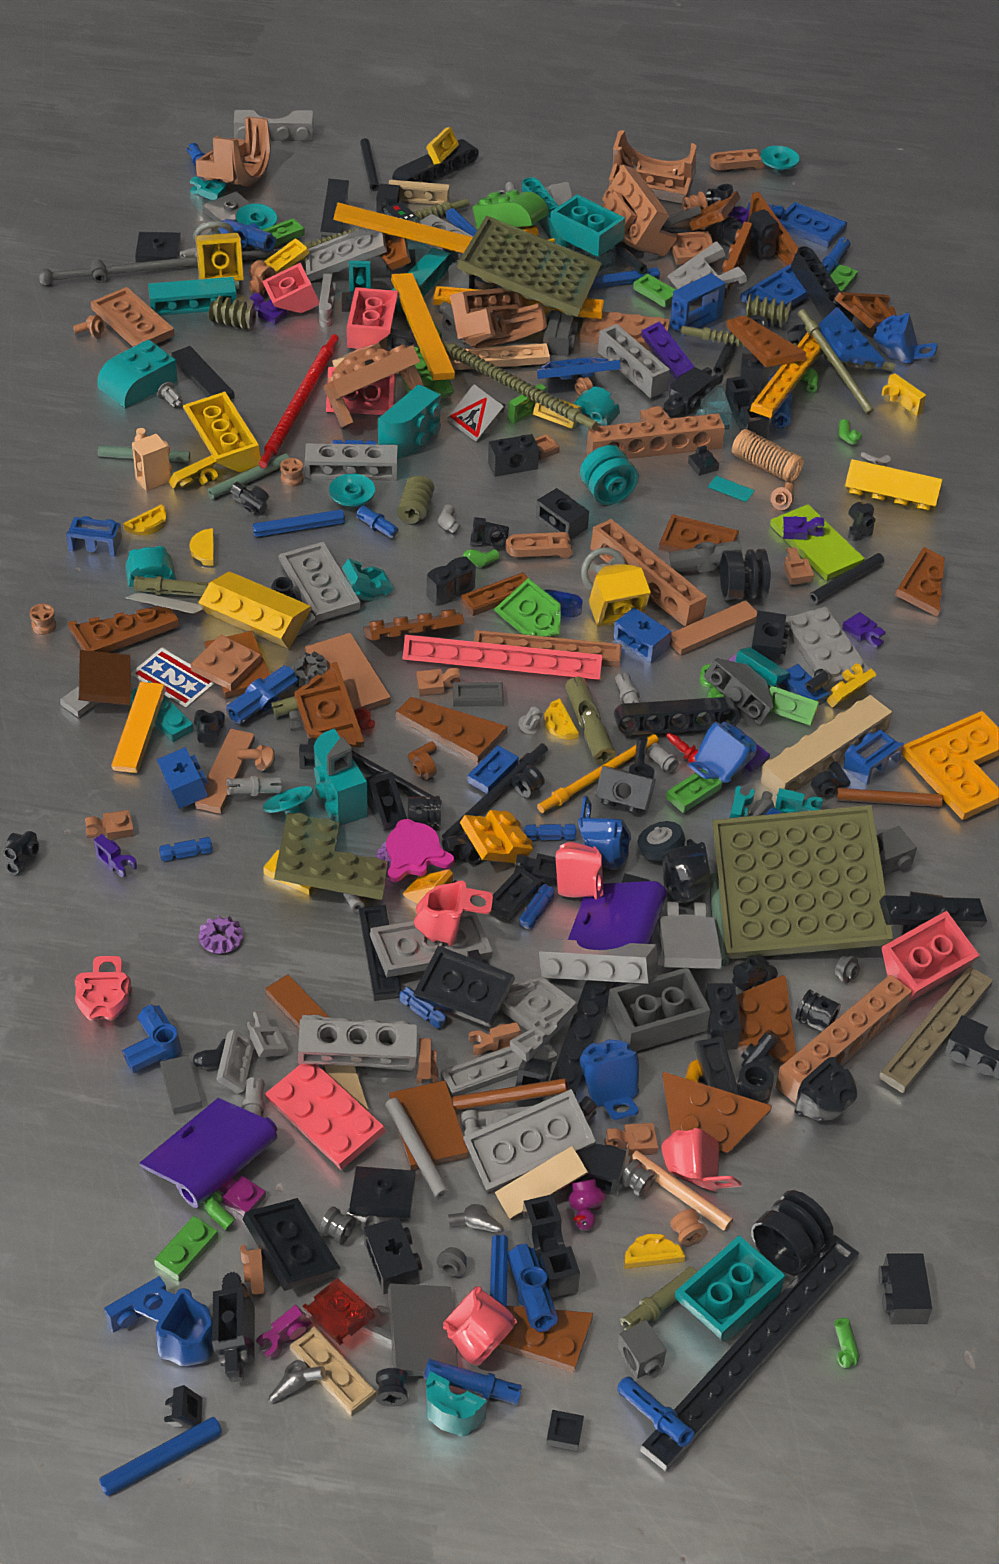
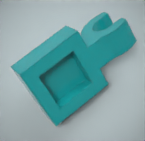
M193 177L190 180V183L195 185L190 189V192L210 200L222 197L227 191V184L216 180L203 181L198 177Z
M741 786L736 787L730 818L747 817L749 808L745 806L752 804L755 794L754 789L750 790V794L742 795L740 793Z
M779 788L775 809L780 810L782 813L820 810L823 799L820 797L804 799L805 794Z

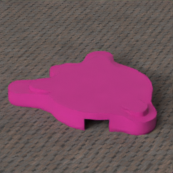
M403 819L397 823L396 828L387 837L386 850L388 858L391 860L388 878L392 882H398L408 874L424 876L427 873L428 865H434L443 869H449L454 865L453 855L442 849L436 831L430 826L414 822L410 819Z

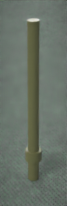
M805 309L800 310L798 315L805 324L808 334L814 337L867 415L874 411L873 407L820 332L821 328L818 323L811 319Z

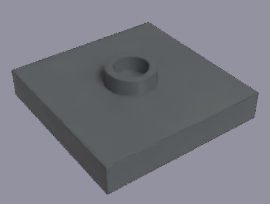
M236 191L205 203L202 207L203 211L214 221H223L224 219L236 221L237 211L251 203Z

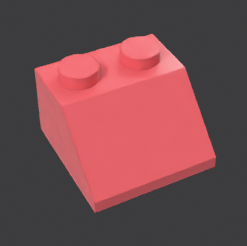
M301 263L262 281L274 307L303 313L319 305V300Z

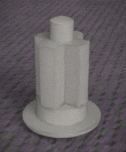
M166 382L161 385L157 392L160 399L165 398L174 408H177V406L181 407L183 400L174 390V384Z
M536 706L531 707L528 714L519 719V728L526 734H535L541 727L539 721L543 711Z

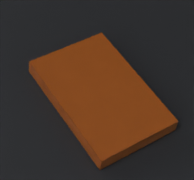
M672 514L660 540L658 550L672 552L694 548L696 544L702 542L719 544L737 541L739 530Z
M252 631L227 636V638L261 654ZM216 639L204 642L205 649ZM262 654L261 662L232 691L220 686L225 698L244 694L253 681L258 678L264 680L270 675Z
M445 1080L389 1093V1100L391 1098L399 1099L435 1165L468 1158V1149L464 1142ZM399 1132L410 1170L420 1169Z

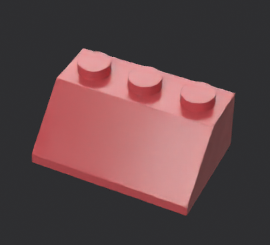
M355 287L347 323V348L359 349L377 344L390 334L398 291Z
M328 367V378L332 377L336 367ZM396 373L343 396L350 414L383 415L395 403ZM327 396L326 412L335 413Z
M947 911L882 947L887 976L891 974L912 990L909 1002L964 972L980 956Z

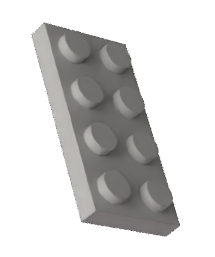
M360 228L309 248V254L305 256L307 277L310 281L321 279L323 274L339 272L349 267V261H364L380 256L387 252L385 233Z
M324 542L279 554V561L285 572L292 580L303 602L312 607L311 612L318 622L361 609L358 597Z
M827 607L786 617L785 624L790 625L788 635L815 673L818 669H824L831 673V681L823 686L825 690L832 689L841 681L846 684L847 681L843 678L842 673L849 669L852 674H855L851 667L856 663L861 665L863 673L869 670V667Z
M476 912L462 913L456 943L453 946H449L448 943L436 941L435 943L430 941L415 927L414 921L374 927L370 931L371 940L386 977L425 971L438 945L467 956V951L478 949L482 960L492 959L493 950Z
M572 1089L463 1137L487 1193L513 1182L571 1146L579 1153L596 1144V1140Z

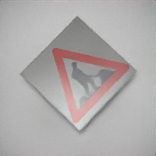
M474 384L448 416L447 420L477 442L483 434H489L499 422L497 416L504 406Z

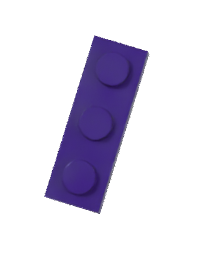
M660 321L641 330V337L659 360L670 369V374L675 380L695 367Z

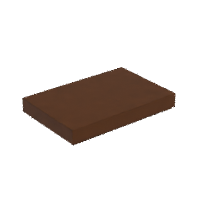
M80 650L78 700L130 705V655Z

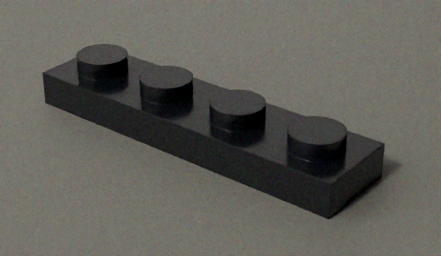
M884 895L879 901L886 925L920 926L945 911L950 914L959 927H983L987 923L980 898Z

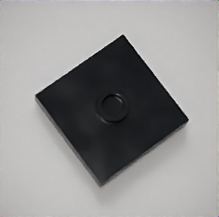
M139 232L135 254L136 262L178 259L181 233Z
M356 1166L349 1214L410 1218L416 1170Z

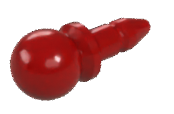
M671 733L666 735L670 743L676 746L681 753L685 754L683 759H688V764L689 762H697L695 754L698 753L699 749H696L695 745L689 747L678 736Z

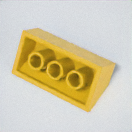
M226 392L183 405V409L216 463L240 473L259 466L258 463L261 459L259 444Z
M851 459L845 488L849 489L850 494L862 496L863 492L872 494L871 498L885 501V497L895 499V504L907 506L908 502L917 504L916 508L930 511L931 507L936 508L942 487V479Z
M230 571L211 581L198 602L208 615L247 632L252 631L254 635L288 650L312 609L308 604Z

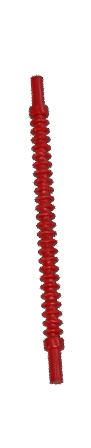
M332 334L327 344L323 345L300 387L264 447L265 452L258 463L261 468H266L271 458L277 455L300 411H302L333 356L334 347L339 340L336 334Z

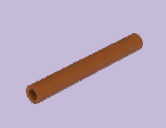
M851 788L837 789V801L942 807L943 801L942 794Z
M567 1078L458 1095L453 1096V1106L457 1111L558 1095L568 1091L569 1084Z

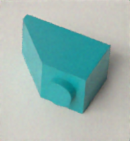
M349 261V291L355 292V287L371 289V261Z

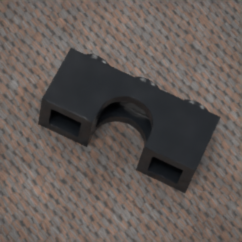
M748 375L727 378L724 399L740 432L747 429L752 431L753 434L756 433L760 437L767 438L769 418L750 411L751 405L754 402L755 392Z
M961 1015L949 1038L944 1056L999 1080V1050L991 1048L984 1039L988 1026Z
M553 1194L523 1201L522 1221L531 1248L535 1250L539 1265L547 1274V1288L551 1298L578 1292L580 1271L571 1246L565 1247L561 1230L562 1219Z

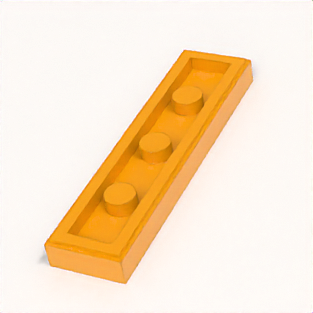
M140 682L111 765L114 771L139 772L166 692L164 684Z

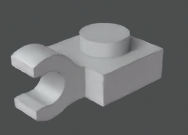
M254 1011L255 1021H248L247 1027L258 1056H284L288 1047L278 1026L270 1027L264 1011Z

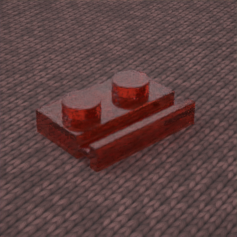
M336 1278L316 1294L311 1304L307 1305L305 1303L302 1306L305 1313L339 1345L344 1343L342 1339L348 1334L350 1336L354 1335L375 1317L372 1308L339 1278Z

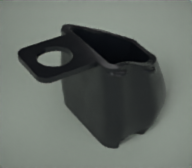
M688 839L687 846L674 848L663 854V880L667 896L672 895L675 902L687 903L708 892L711 888L710 868L704 842L696 844L692 839Z
M835 1057L827 1058L801 1082L796 1098L795 1114L808 1116L817 1121L837 1118L857 1099V1088L851 1072L848 1069H844L836 1061Z

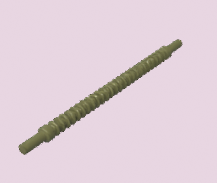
M467 198L452 203L443 202L441 205L437 204L436 207H427L426 210L421 209V212L420 210H417L416 213L413 212L417 217L408 221L417 223L430 214L442 217L443 214L447 215V210L465 208L470 203ZM344 231L343 234L338 233V235L333 234L332 237L327 236V239L323 237L322 240L317 239L316 242L312 240L311 243L305 242L302 244L309 249L345 235L347 232Z
M682 326L681 328L682 335L699 337L703 341L711 339L712 342L717 340L719 344L723 341L725 345L728 342L731 346L733 344H736L737 347L743 345L733 333L729 334V331L723 333V330L717 332V329L711 331V328L707 327L699 329ZM823 350L815 359L816 361L822 359V362L828 360V363H830ZM841 361L842 364L846 363V366L852 364V367L858 365V368L864 366V369L867 370L875 368L893 372L895 363L886 361L881 368L876 367L875 363L865 361L864 365Z
M441 340L447 355L455 360L467 364L472 369H476V371L485 374L487 377L489 376L491 379L499 381V383L508 386V388L517 391L519 394L522 393L523 396L531 398L532 401L540 403L547 409L550 408L551 411L559 413L574 423L579 422L592 430L598 427L597 421L583 415L581 410L574 408L572 405L569 406L568 403H564V401L555 398L553 395L545 393V391L536 388L534 385L531 386L530 383L522 381L521 378H517V376H513L492 363L490 364V362L481 359L479 356L467 352L466 349L454 343L449 344Z

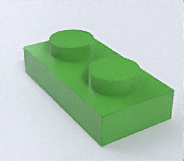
M294 218L263 230L272 233L276 237L274 247L305 235V228Z
M839 264L830 276L839 290L846 292L857 279L858 271Z
M649 274L636 280L633 285L635 291L663 307L672 303L673 291L676 290Z
M541 383L535 386L546 393L547 387ZM522 394L509 401L508 420L516 423L533 413L536 401H532L531 398L529 399Z
M771 686L769 692L773 708L770 712L812 726L820 702Z
M694 773L666 792V799L682 813H685L719 791L722 787V781L718 778L705 779L698 773Z
M193 1216L154 1259L155 1266L177 1281H180L216 1241L218 1231L196 1216Z

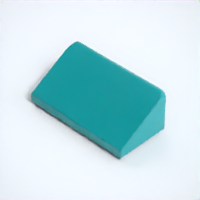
M751 647L740 649L737 652L735 662L750 666L770 686L777 687L790 674Z

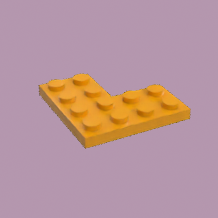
M983 711L904 744L902 750L903 757L938 794H942L943 800L962 820L999 804V787L978 766L999 756V727Z

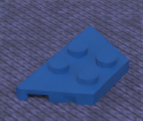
M790 264L742 292L740 301L747 303L750 294L751 299L754 301L756 296L759 295L760 302L765 297H768V303L770 304L773 298H775L777 305L784 300L785 307H787L790 301L792 306L809 297V295L792 271Z
M838 307L818 324L821 328L820 332L840 361L854 362L864 365L865 361L874 362L878 368L883 366L884 358Z
M583 357L550 361L546 365L541 366V369H537V379L552 377L572 379L573 375L581 374L582 377H590L595 375L594 372L621 369L620 360L608 361L607 358Z

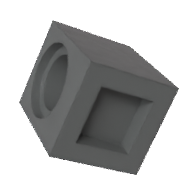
M647 1320L619 1333L617 1349L637 1379L646 1374L648 1376L654 1375L662 1369L666 1348Z

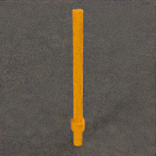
M655 734L647 738L646 750L652 744L659 743V739ZM636 745L602 766L618 768L635 758ZM602 766L565 788L560 787L552 792L549 798L537 804L538 810L544 813L556 805L561 806L569 801V797L599 779Z

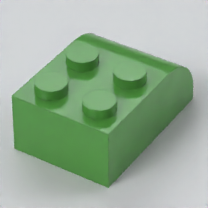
M517 189L507 191L506 194H500V191L491 192L488 194V197L479 199V203L472 206L477 230L486 215L514 227L532 226L549 214L545 201L534 192H518Z

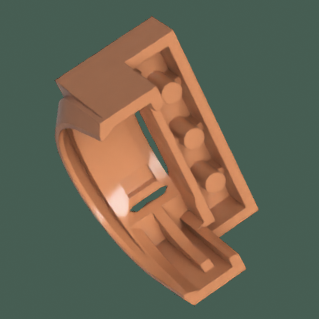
M247 116L245 118L246 140L215 136L213 138V150L196 160L197 176L204 177L205 180L223 179V182H232V184L251 187L256 184L264 175L270 159L271 143L268 119Z
M625 130L618 131L613 147V167L609 177V186L622 165L632 168L636 166L637 172L657 199L682 203L683 197H689L696 173L697 145L691 143L690 154L684 159L676 161L658 160L636 151L629 145Z
M622 165L602 198L605 202L602 206L626 218L623 243L642 252L666 256L677 239L673 233L660 230L669 214L637 170Z
M503 288L465 291L450 295L458 339H463V342L473 348L491 347L512 342L542 331L547 327L543 304L538 303L523 307L521 294L515 291L510 292Z
M405 344L391 351L376 347L358 350L345 357L338 364L332 377L327 378L329 383L323 385L337 416L340 427L354 422L343 398L347 394L397 372L403 377L410 391L418 384L424 386L415 367V364L419 363L420 360L413 345L406 348ZM365 361H374L369 365L365 363Z

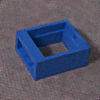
M710 273L673 291L670 327L681 334L682 326L700 329L722 318L726 283L713 273ZM703 297L702 306L689 312L690 303Z

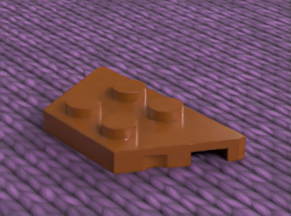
M738 191L731 193L732 195L722 201L718 200L702 209V213L693 217L689 222L692 231L696 229L703 230L711 224L728 218V214L733 211V207L741 198Z
M839 292L835 297L837 302L870 329H876L882 321L892 315L897 316L895 308L893 306L889 308V295Z
M333 662L328 671L321 676L319 674L316 675L309 684L303 685L294 692V698L308 740L309 738H318L324 732L335 728L340 738L344 737L350 746L362 748L364 747V739L338 663Z
M781 975L737 994L741 1028L737 1049L744 1052L751 1043L756 1046L759 1043L758 1040L769 1029L781 1040L768 1053L777 1061L787 1062L796 1054L786 975Z
M663 1072L662 1075L671 1134L677 1130L702 1129L719 1141V1152L729 1155L738 1146V1143L744 1137H747L772 1109L771 1105L667 1072Z

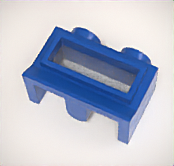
M89 516L82 518L74 517L69 531L66 532L68 551H74L77 538L85 539L86 549L89 552L96 550L97 541H104L109 544L110 556L115 557L122 540L121 524L112 519L103 521L92 519Z
M881 729L874 734L869 732L863 738L862 743L858 746L853 744L846 750L843 769L864 785H868L874 768L884 772L888 766L889 758L895 763L900 761L904 743L897 742Z

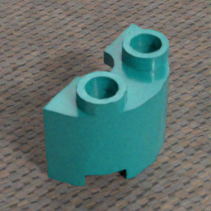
M594 386L589 390H585L573 403L581 406L583 415H590L591 419L603 426L610 425L620 413L619 405H615L614 401L609 397L611 393L600 387Z
M145 547L133 549L129 552L125 565L128 587L134 586L135 576L148 578L162 576L163 579L176 580L173 561L165 547Z
M349 558L342 566V570L353 591L363 601H373L372 597L383 593L387 596L394 590L388 576L382 569L373 566L361 569V562Z
M430 1371L426 1381V1414L428 1418L443 1431L460 1436L471 1434L486 1419L487 1401L469 1391L461 1395L453 1394L449 1389L450 1381Z

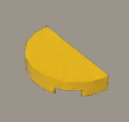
M161 504L124 522L123 529L135 535L155 533L162 529L166 523V509Z
M213 528L204 529L191 538L189 544L191 557L202 561L203 565L214 566Z
M561 699L552 701L544 713L545 728L558 738L566 740L578 739L579 732Z
M649 1233L637 1237L635 1242L626 1250L624 1269L681 1263L685 1261V1255L678 1244L675 1245L672 1241L666 1239L664 1235Z

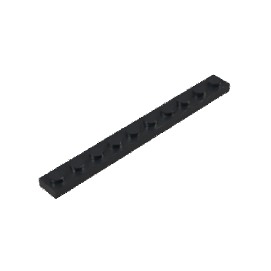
M624 873L621 883L650 880ZM586 980L577 1004V1012L573 1015L550 1081L567 1078L569 1090L572 1089L575 1097H577L584 1077L580 1066V1056L588 1045L596 1042L608 1008L609 991L615 987L616 982Z
M834 1235L674 1409L677 1412L678 1418L694 1431V1438L690 1444L854 1264L859 1256L857 1250ZM656 1429L641 1445L640 1451L666 1472L690 1444L680 1447L669 1435L660 1433Z

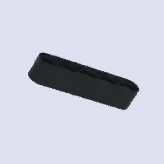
M459 139L457 140L459 145L441 163L434 165L431 157L427 154L397 168L392 175V180L431 183L474 163L479 156V150L466 140Z
M806 246L799 247L791 263V269L823 318L838 307L852 322L854 315L835 300V297L841 291L815 252Z
M729 697L625 703L619 705L614 710V719L617 727L624 735L709 730L715 722L720 724L726 722L736 726L741 718L734 701ZM730 711V713L722 715L724 712ZM706 712L703 716H698L700 713ZM676 714H681L678 718H673ZM651 716H656L654 719L647 720ZM627 717H632L628 721H623V719Z

